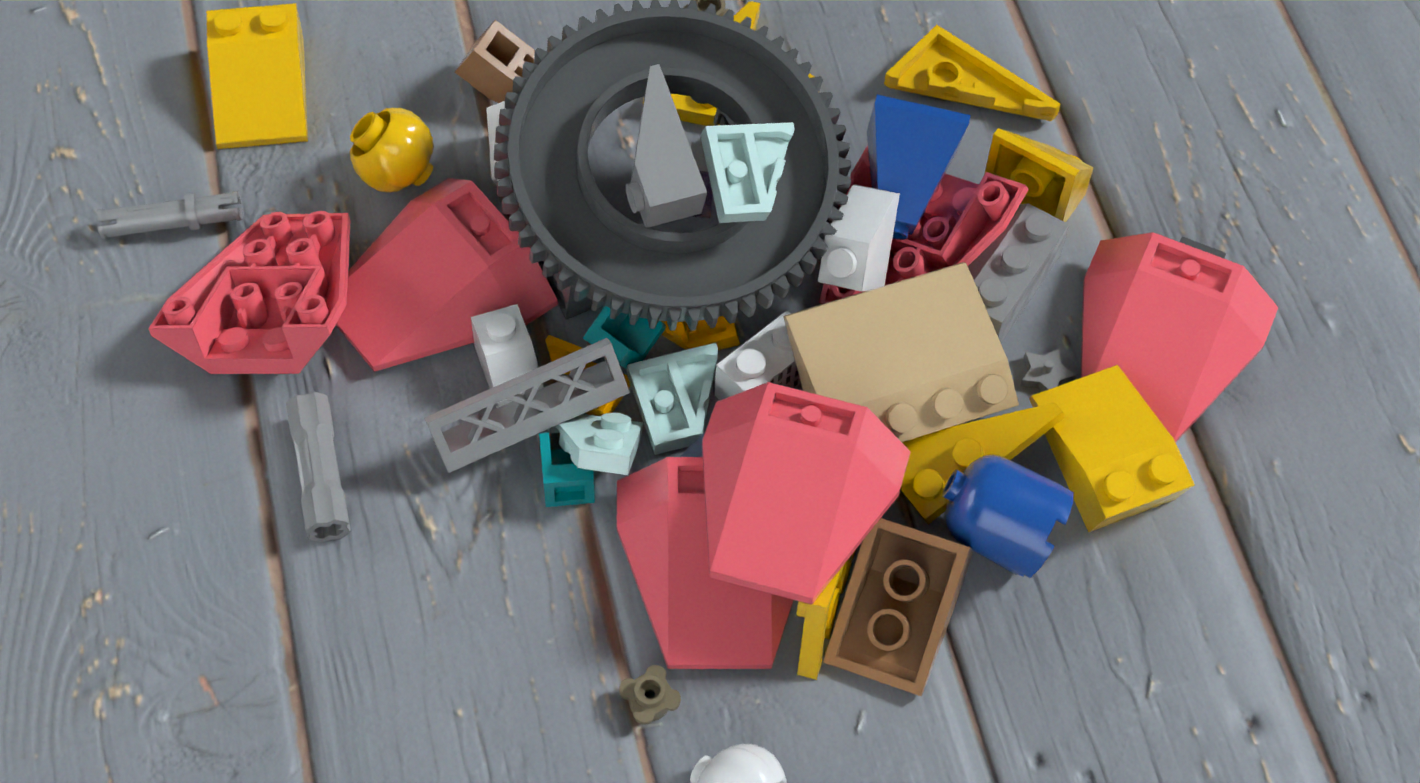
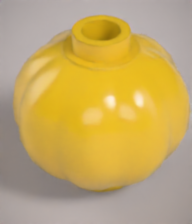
M395 107L383 109L379 113L369 112L353 128L350 135V141L353 143L350 150L353 168L361 180L371 188L385 193L397 192L411 184L420 186L431 175L433 164L429 161L434 149L433 137L426 124L413 112Z

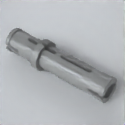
M238 191L197 197L196 193L185 194V198L182 200L106 210L98 209L96 211V221H101L102 223L117 221L116 224L97 226L101 239H107L108 237L189 226L190 230L202 229V224L232 220L241 221L243 220V211L239 207L222 209L223 206L241 204Z

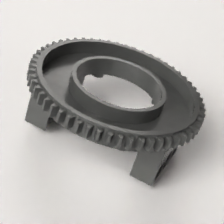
M633 0L631 11H625L618 3L614 4L613 15L608 16L601 9L596 10L595 22L593 23L584 16L580 17L578 31L568 25L564 26L562 40L551 35L548 38L547 51L537 48L534 52V63L525 61L522 77L515 76L512 92H507L505 95L504 108L506 109H500V126H496L495 142L498 144H494V160L498 161L495 162L494 177L500 179L497 181V195L505 197L502 199L503 214H512L509 217L510 231H521L518 236L519 247L530 246L529 260L531 263H539L543 271L542 275L548 280L566 320L589 310L596 312L604 305L610 308V318L614 320L621 312L628 314L629 324L635 325L639 318H646L651 329H655L658 321H667L669 329L675 331L678 322L686 321L689 329L695 330L698 320H705L710 328H714L720 316H724L730 324L735 323L739 310L748 318L753 316L756 303H759L765 309L770 308L774 299L773 294L784 299L790 289L789 284L798 288L804 278L803 272L811 275L817 264L816 259L821 260L828 249L824 242L825 235H834L837 232L831 226L832 221L842 220L844 214L839 209L841 205H845L848 202V196L845 194H847L851 179L846 176L851 168V161L845 158L850 145L842 141L846 127L845 125L837 124L841 113L839 108H828L833 97L832 93H819L823 82L822 77H808L812 65L810 62L796 63L799 52L796 48L787 52L781 49L784 38L780 36L770 41L766 38L768 27L763 26L759 30L754 31L750 28L751 18L746 17L738 23L734 21V11L730 9L723 16L716 15L715 5L710 4L704 12L698 10L697 3L694 0L690 1L687 8H680L677 0H671L669 7H661L658 0H652L650 8H643L638 0ZM660 64L670 94L689 96L697 103H709L716 107L717 110L713 122L715 126L793 122L795 130L787 146L784 157L786 162L782 176L776 185L775 201L772 211L765 221L719 223L713 227L694 232H665L646 228L632 221L616 210L603 196L595 183L589 166L588 146L598 126L610 113L627 102L645 96L650 66Z

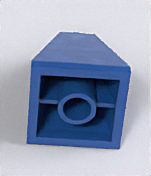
M876 95L867 128L871 186L874 189L900 193L892 239L904 240L908 238V234H913L960 146L971 115Z

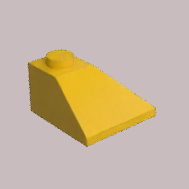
M997 128L993 134L985 173L988 172L1025 184L1029 190L1021 204L1029 203L1067 222L1086 195L1094 167L1084 163L1078 157L1068 155L1053 146Z

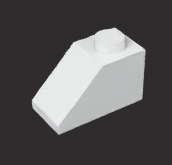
M852 185L847 194V204L841 205L839 209L844 214L842 220H833L831 226L837 232L834 235H825L824 242L828 249L821 258L818 282L863 292L885 285L900 193Z
M518 304L471 317L475 350L490 389L539 368L533 344ZM543 383L540 384L538 390L544 388ZM505 399L495 403L496 408H499L512 401Z

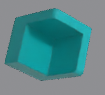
M604 306L583 336V339L590 344H594L608 338L612 343L619 365L627 369V364L644 360L664 332L666 325L662 321H658L655 329H651L646 318H639L635 325L629 324V315L622 312L614 320L610 318V308Z
M549 432L539 433L545 507L595 503L593 470L577 468L570 459L571 454L563 449H550Z

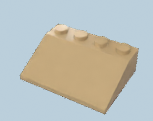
M966 262L783 316L803 391L868 407L901 442L1019 405L1007 356Z

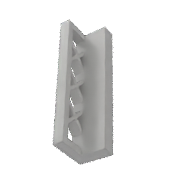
M605 338L425 417V421L431 432L436 449L448 473L630 392L612 343L608 338ZM604 356L605 361L583 370L587 363ZM550 379L558 381L538 390L540 384L543 382H546ZM505 399L512 401L492 410L495 403ZM459 419L467 421L444 432L440 429Z

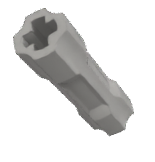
M318 392L295 395L286 403L290 432L296 450L302 489L301 503L308 540L323 543L329 540L341 539L350 533L351 529L346 499L341 488L333 440L335 434L328 396Z

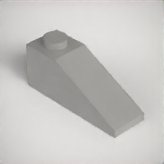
M660 64L650 66L632 178L631 183L626 184V193L633 213H641L646 228L701 214L707 195V190Z

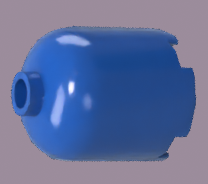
M998 455L980 457L970 463L963 473L956 469L949 477L942 493V497L949 500L945 511L946 525L957 541L964 546L972 548L973 551L1013 574L1022 577L1025 575L1029 578L1042 567L1053 551L1055 545L1046 540L1056 521L1063 525L1067 523L1074 496L1073 491L1063 487L1061 484Z

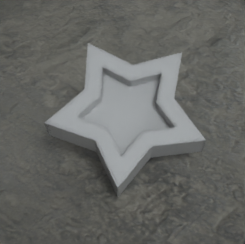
M1059 348L1044 356L1025 352L1024 360L1028 372L1022 379L1020 386L1039 388L1043 392L1075 380L1076 374L1061 363Z

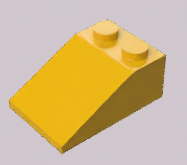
M296 3L207 10V52L217 149L307 142L304 38Z
M1118 365L1037 393L1029 398L1032 407L1055 402L1064 413L1065 418L1048 430L1045 436L1069 490L1074 492L1073 499L1088 533L1176 500L1195 486L1175 440Z

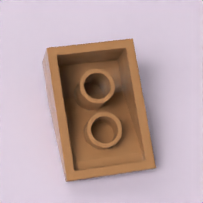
M881 518L862 542L823 662L922 696L956 606L974 552L972 548Z

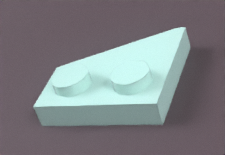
M793 122L705 126L700 137L719 223L765 221L772 211L777 193L776 185L782 176L786 162L784 157L787 146L795 130Z
M716 343L627 364V375L654 455L691 446L703 434L718 358Z
M606 413L602 417L581 414L547 430L550 433H560L559 445L565 452L571 454L570 459L577 468L628 475L641 441L643 422L631 421L629 416L621 413Z

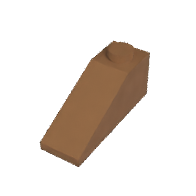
M494 20L476 40L455 70V73L490 100L500 103L505 101L507 92H512L515 76L522 77L525 61L534 63L535 50L497 20Z

